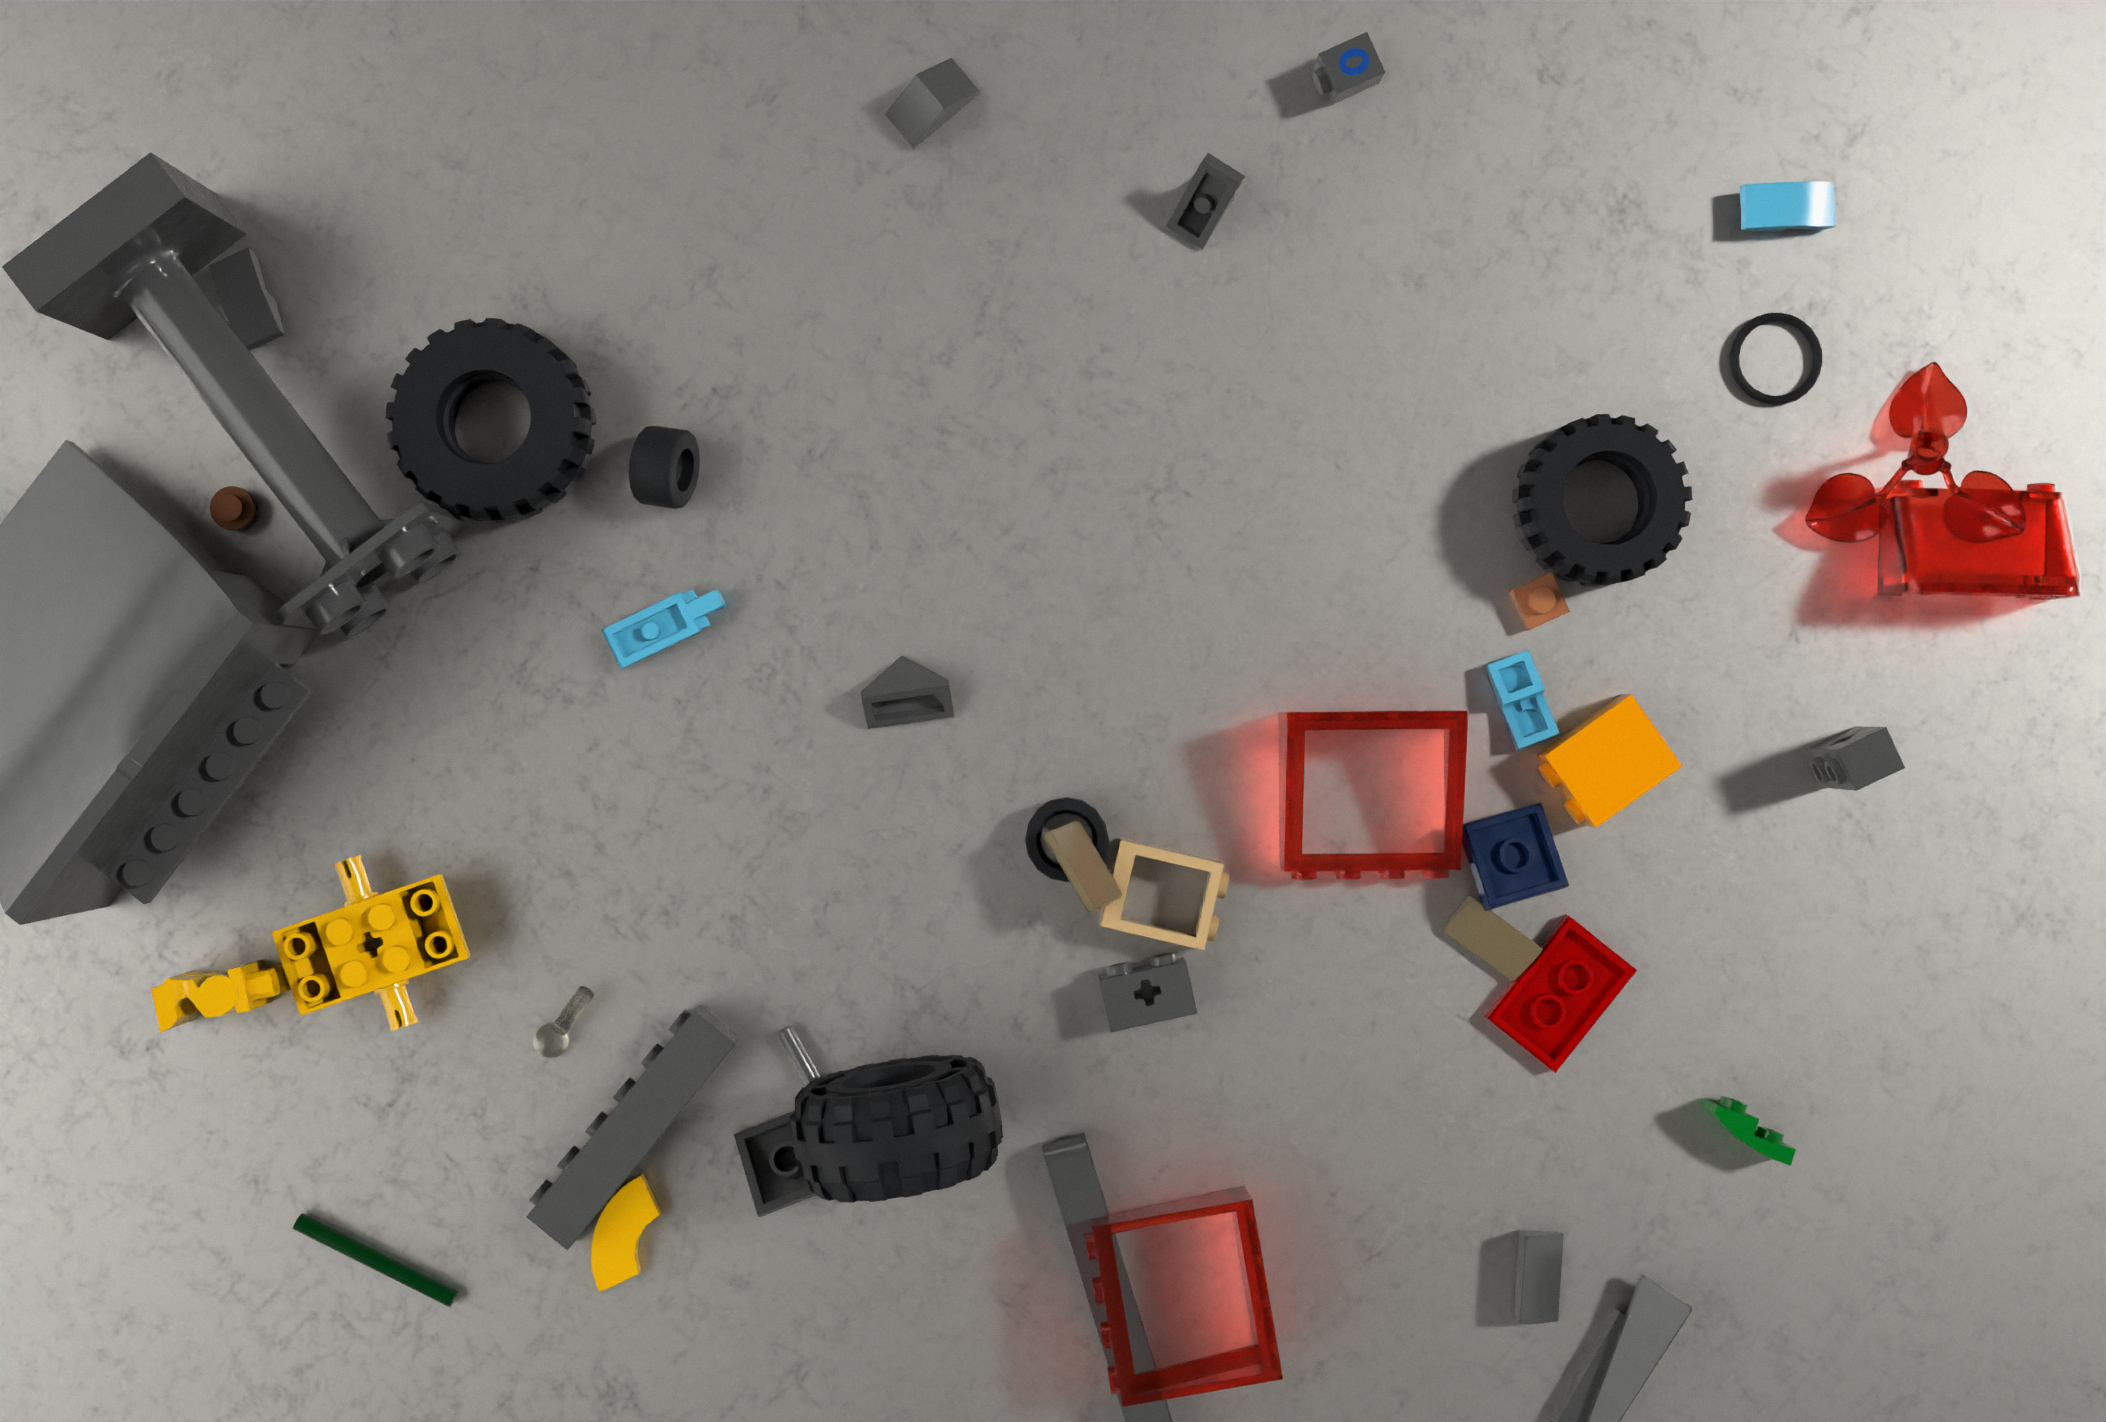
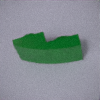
M1721 1096L1719 1103L1705 1098L1702 1107L1723 1129L1761 1154L1791 1166L1796 1149L1782 1141L1784 1134L1766 1127H1757L1759 1118L1746 1112L1748 1104L1726 1096Z

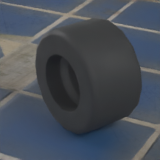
M647 426L639 433L633 445L629 461L630 489L638 502L672 509L682 508L688 503L694 493L699 476L700 455L695 436L688 430L661 426Z

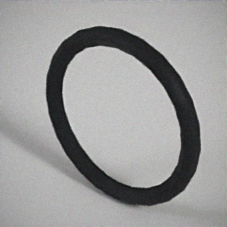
M1780 312L1767 313L1755 317L1737 333L1732 343L1730 366L1735 381L1749 397L1761 403L1771 405L1787 404L1807 394L1815 385L1822 367V349L1814 331L1803 320ZM1768 322H1783L1796 327L1805 335L1813 352L1812 369L1807 380L1800 388L1786 395L1772 396L1754 389L1747 382L1740 368L1739 355L1745 338L1753 329Z

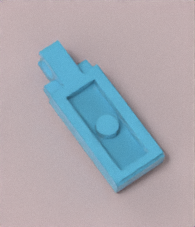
M692 589L685 593L679 592L602 629L620 669L624 670L701 633L702 629L711 625L707 616L727 607V604L720 590L717 591L715 589L698 598Z

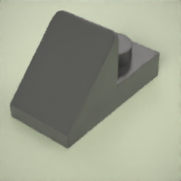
M1207 153L1166 227L1203 249L1237 196L1236 192L1246 176L1210 153Z

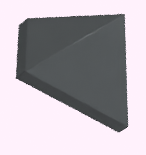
M904 656L896 660L861 691L868 729L954 717L948 679Z

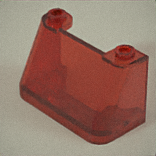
M1897 480L1896 488L1880 491L1877 595L1902 596V593L1925 596H2009L2029 598V600H2057L2081 597V576L2065 493L2055 492V484L2050 483L2027 484V491L1924 488L1923 480Z

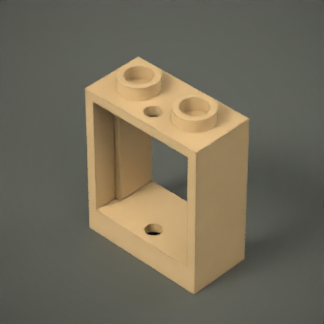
M1119 838L1111 875L1121 890L1122 896L1103 908L1100 926L1204 950L1206 941L1214 942L1219 916L1213 915L1216 898L1224 899L1229 873L1223 872L1224 864L1221 861ZM1135 855L1209 872L1194 935L1121 918Z

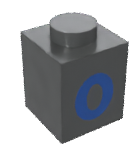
M1367 32L1319 53L1314 64L1315 70L1312 71L1313 81L1318 92L1322 96L1327 94L1332 105L1379 84L1385 74V70Z

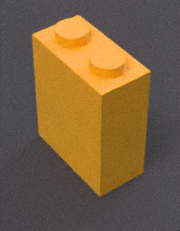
M1632 694L1619 695L1536 754L1542 763L1538 767L1540 774L1551 788L1554 789L1558 786L1568 800L1563 805L1572 819L1578 825L1584 822L1586 826L1595 828L1683 767Z

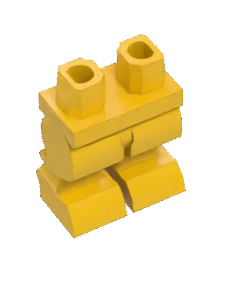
M264 959L228 969L223 973H219V971L204 972L192 970L167 978L160 986L151 988L160 1033L198 1018L201 1013L205 1018H212L236 1010V1014L251 1011L273 1002L272 996L291 990L283 965L266 968Z

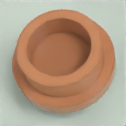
M235 486L224 487L217 491L211 499V517L221 528L233 531L241 530L247 527L255 516V501L251 494L242 488Z

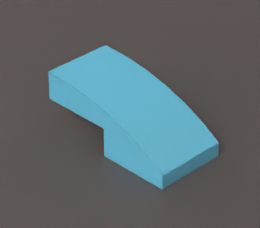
M1775 182L1740 186L1742 230L1778 232L1788 228L1825 230L1836 227L1834 183Z
M1529 650L1486 666L1499 708L1517 752L1559 736V730L1543 695L1545 688Z

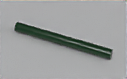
M303 1213L300 1214L293 1226L294 1230L448 1307L452 1306L459 1291Z

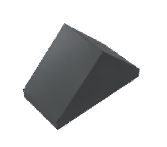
M950 58L916 74L885 113V116L908 144L915 149L978 96L980 91L957 63Z

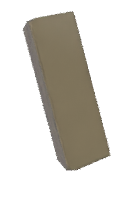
M1079 821L1071 822L1044 834L1047 844L1087 911L1097 912L1122 896L1121 890Z
M1469 895L1466 896L1442 929V931L1512 982L1527 969L1543 950V948L1491 910L1485 911L1483 904Z

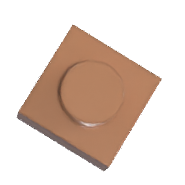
M1552 572L1509 590L1526 630H1531L1570 612Z

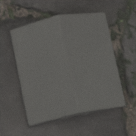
M792 1112L734 1134L755 1209L759 1217L816 1196V1194L810 1191L804 1176L799 1175L791 1134L790 1115Z

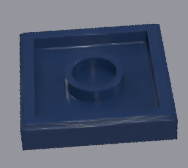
M1541 803L1457 827L1485 911L1561 890L1569 886Z

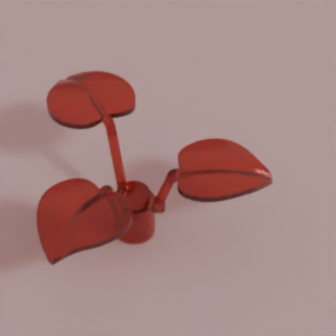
M1932 362L1913 374L1901 386L1890 405L1889 421L1894 432L1900 437L1912 438L1907 459L1902 461L1900 468L1882 490L1876 494L1871 481L1862 475L1841 473L1831 477L1816 492L1812 505L1805 517V522L1814 532L1833 541L1855 543L1868 540L1881 532L1887 524L1888 512L1879 501L1888 496L1909 470L1920 475H1932L1938 471L1942 473L1948 490L1954 494L1944 503L1943 519L1950 532L1964 541L1986 543L2020 535L2026 528V516L2022 503L2014 490L1996 474L1975 470L1964 477L1960 487L1955 483L1951 473V464L1945 460L1949 448L1948 438L1957 434L1964 426L1967 418V405L1959 389L1946 377L1940 366L1936 362Z

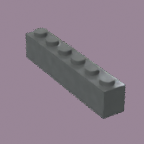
M701 1005L692 1014L685 1009L668 1029L674 1034L664 1048L658 1043L641 1062V1065L646 1070L637 1082L629 1077L613 1096V1099L619 1104L608 1116L602 1111L586 1129L585 1133L591 1138L580 1150L574 1145L557 1165L563 1171L557 1180L552 1184L546 1179L529 1199L535 1207L526 1217L566 1250L584 1232L741 1039Z

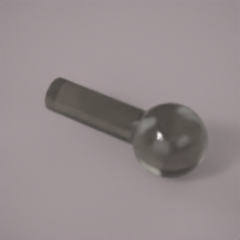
M580 986L553 1023H547L538 1028L534 1035L533 1043L536 1051L541 1056L555 1058L566 1051L569 1044V1030L594 997V993L589 988Z

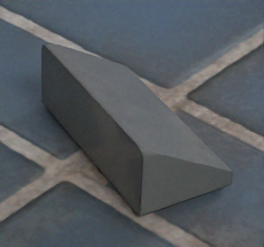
M1519 1230L1513 1317L1518 1324L1558 1321L1563 1233Z

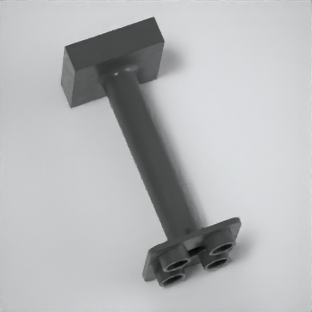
M150 152L8 261L2 268L36 312L106 340H110L137 318L140 319L326 560L320 577L286 602L276 612V616L283 625L315 628L321 635L328 634L340 627L348 638L356 636L377 623L390 611L392 606L382 592L409 573L418 583L426 582L443 572L460 557L462 551L452 538L463 530L466 522L461 515L426 502L414 505L395 519L380 520L192 277L244 237L246 232L215 192Z

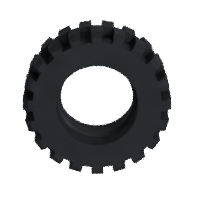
M1596 414L1590 418H1580L1547 435V438L1536 444L1528 453L1530 456L1528 461L1522 464L1516 477L1520 479L1519 485L1513 489L1512 503H1517L1518 511L1517 514L1513 515L1515 528H1522L1525 538L1520 541L1526 551L1533 550L1538 556L1535 562L1544 570L1551 568L1557 572V578L1567 582L1577 581L1583 586H1607L1633 580L1645 575V572L1657 568L1667 560L1666 554L1669 551L1676 550L1683 539L1679 535L1680 529L1688 526L1691 516L1689 511H1685V502L1693 500L1692 486L1684 487L1682 480L1683 475L1689 474L1684 461L1678 464L1675 462L1671 454L1677 449L1670 440L1661 442L1656 438L1658 434L1657 429L1649 424L1640 427L1635 424V418L1625 415L1611 418L1609 414ZM1605 460L1615 464L1629 476L1637 492L1638 512L1636 520L1627 534L1612 542L1600 543L1586 539L1573 528L1564 510L1563 490L1567 477L1575 468L1588 461Z

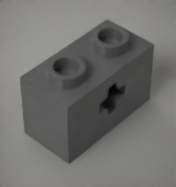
M1856 726L1809 748L1813 756V760L1810 761L1811 769L1816 779L1821 784H1826L1827 788L1857 791L1905 768L1887 727Z
M1170 952L1149 957L1150 964L1133 968L1132 962H1122L1106 967L1107 974L1099 975L1111 1032L1197 1014L1187 963L1184 957L1176 959L1175 953ZM1149 980L1151 986H1159V989L1152 992L1153 999L1144 1000L1142 994H1134V991L1141 989V981Z

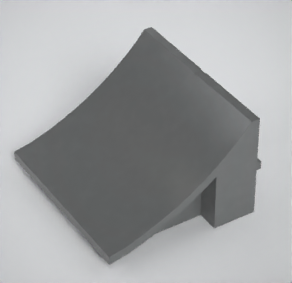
M68 440L64 441L0 524V903L4 913L19 925L108 907L122 888L141 903H151L314 692L279 664L295 665L319 635V631L315 628L283 625L276 616V612L286 602L253 577L211 570L151 509L86 452Z

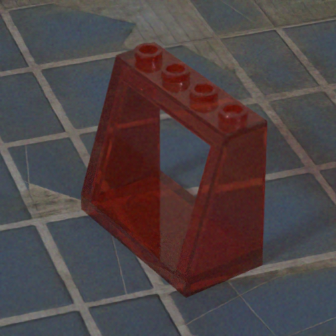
M1467 711L1278 712L1280 869L1284 872H1290L1291 879L1294 880L1317 879V871H1334V879H1361V871H1378V878L1403 879L1405 878V871L1421 870L1422 878L1442 879L1449 878V870H1461L1468 731ZM1444 729L1443 852L1302 854L1305 730Z
M1245 1186L1227 1188L1091 1219L1093 1232L1084 1233L1088 1259H1098L1100 1276L1093 1277L1092 1283L1096 1305L1105 1304L1108 1321L1099 1322L1104 1350L1113 1348L1115 1366L1107 1367L1111 1394L1120 1393L1122 1407L1283 1379L1253 1200ZM1231 1212L1254 1345L1135 1374L1112 1234Z

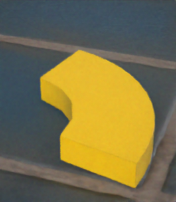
M644 1173L626 1183L611 1198L596 1224L591 1245V1264L599 1293L641 1272L637 1254L640 1236L646 1225L662 1213Z

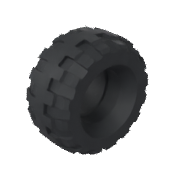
M929 1055L916 1058H901L876 1064H867L829 1074L827 1077L816 1079L808 1083L806 1087L801 1088L795 1097V1110L790 1115L791 1134L799 1175L804 1176L807 1180L811 1192L828 1201L838 1200L839 1202L849 1203L856 1201H885L892 1198L922 1195L925 1192L955 1186L957 1183L965 1180L969 1181L980 1176L982 1171H988L995 1163L998 1156V1145L1002 1142L1003 1138L1002 1120L995 1083L992 1081V1078L987 1077L982 1063L972 1057L964 1058L962 1055Z

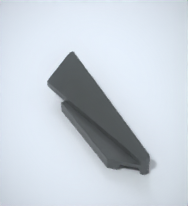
M1642 1274L1636 1285L1627 1312L1624 1313L1617 1308L1614 1310L1551 1422H1620L1687 1320L1692 1307L1681 1296Z

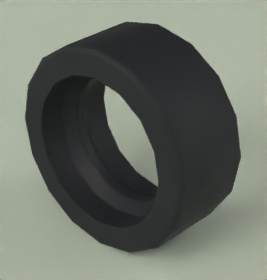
M1065 797L1050 800L1036 810L1028 822L1025 843L1028 857L1038 871L1050 879L1070 882L1060 864L1049 859L1042 849L1040 839L1042 829L1046 823L1060 814L1069 813L1079 816L1091 828L1092 843L1102 860L1106 856L1109 838L1106 824L1095 808L1083 800Z

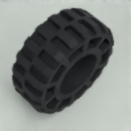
M486 318L484 322L475 323L468 319L456 322L454 325L455 329L447 333L442 329L437 330L427 337L430 344L422 351L414 348L405 358L410 365L403 376L396 373L391 384V388L397 390L394 403L387 402L386 419L392 421L393 431L387 433L390 449L398 453L400 459L397 465L404 477L411 479L416 485L415 490L426 499L438 504L440 508L478 521L513 522L514 518L521 516L529 518L542 513V507L550 502L558 503L567 495L565 489L572 480L578 482L583 475L585 468L581 467L586 454L592 455L595 440L591 438L592 426L596 425L595 409L590 406L589 401L591 392L586 380L580 376L576 364L546 337L519 323L515 325L509 324L497 318ZM489 381H504L517 387L528 400L531 413L528 434L522 445L506 459L495 463L477 461L468 456L458 444L455 434L457 410L465 396L477 386Z

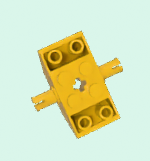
M358 855L333 864L347 899L343 903L344 907L271 933L300 1016L374 991L375 995H380L390 1024V1030L394 1031L419 1022L405 984L409 983L408 979L468 959L471 956L442 873L379 895L378 891L373 892L362 861V855ZM381 937L383 945L375 949L372 945V938Z

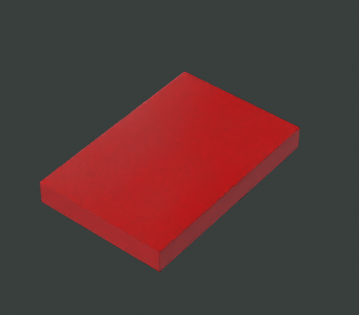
M1568 915L1562 918L1540 947L1543 950L1539 956L1514 982H1511L1484 1016L1555 1073L1637 971Z

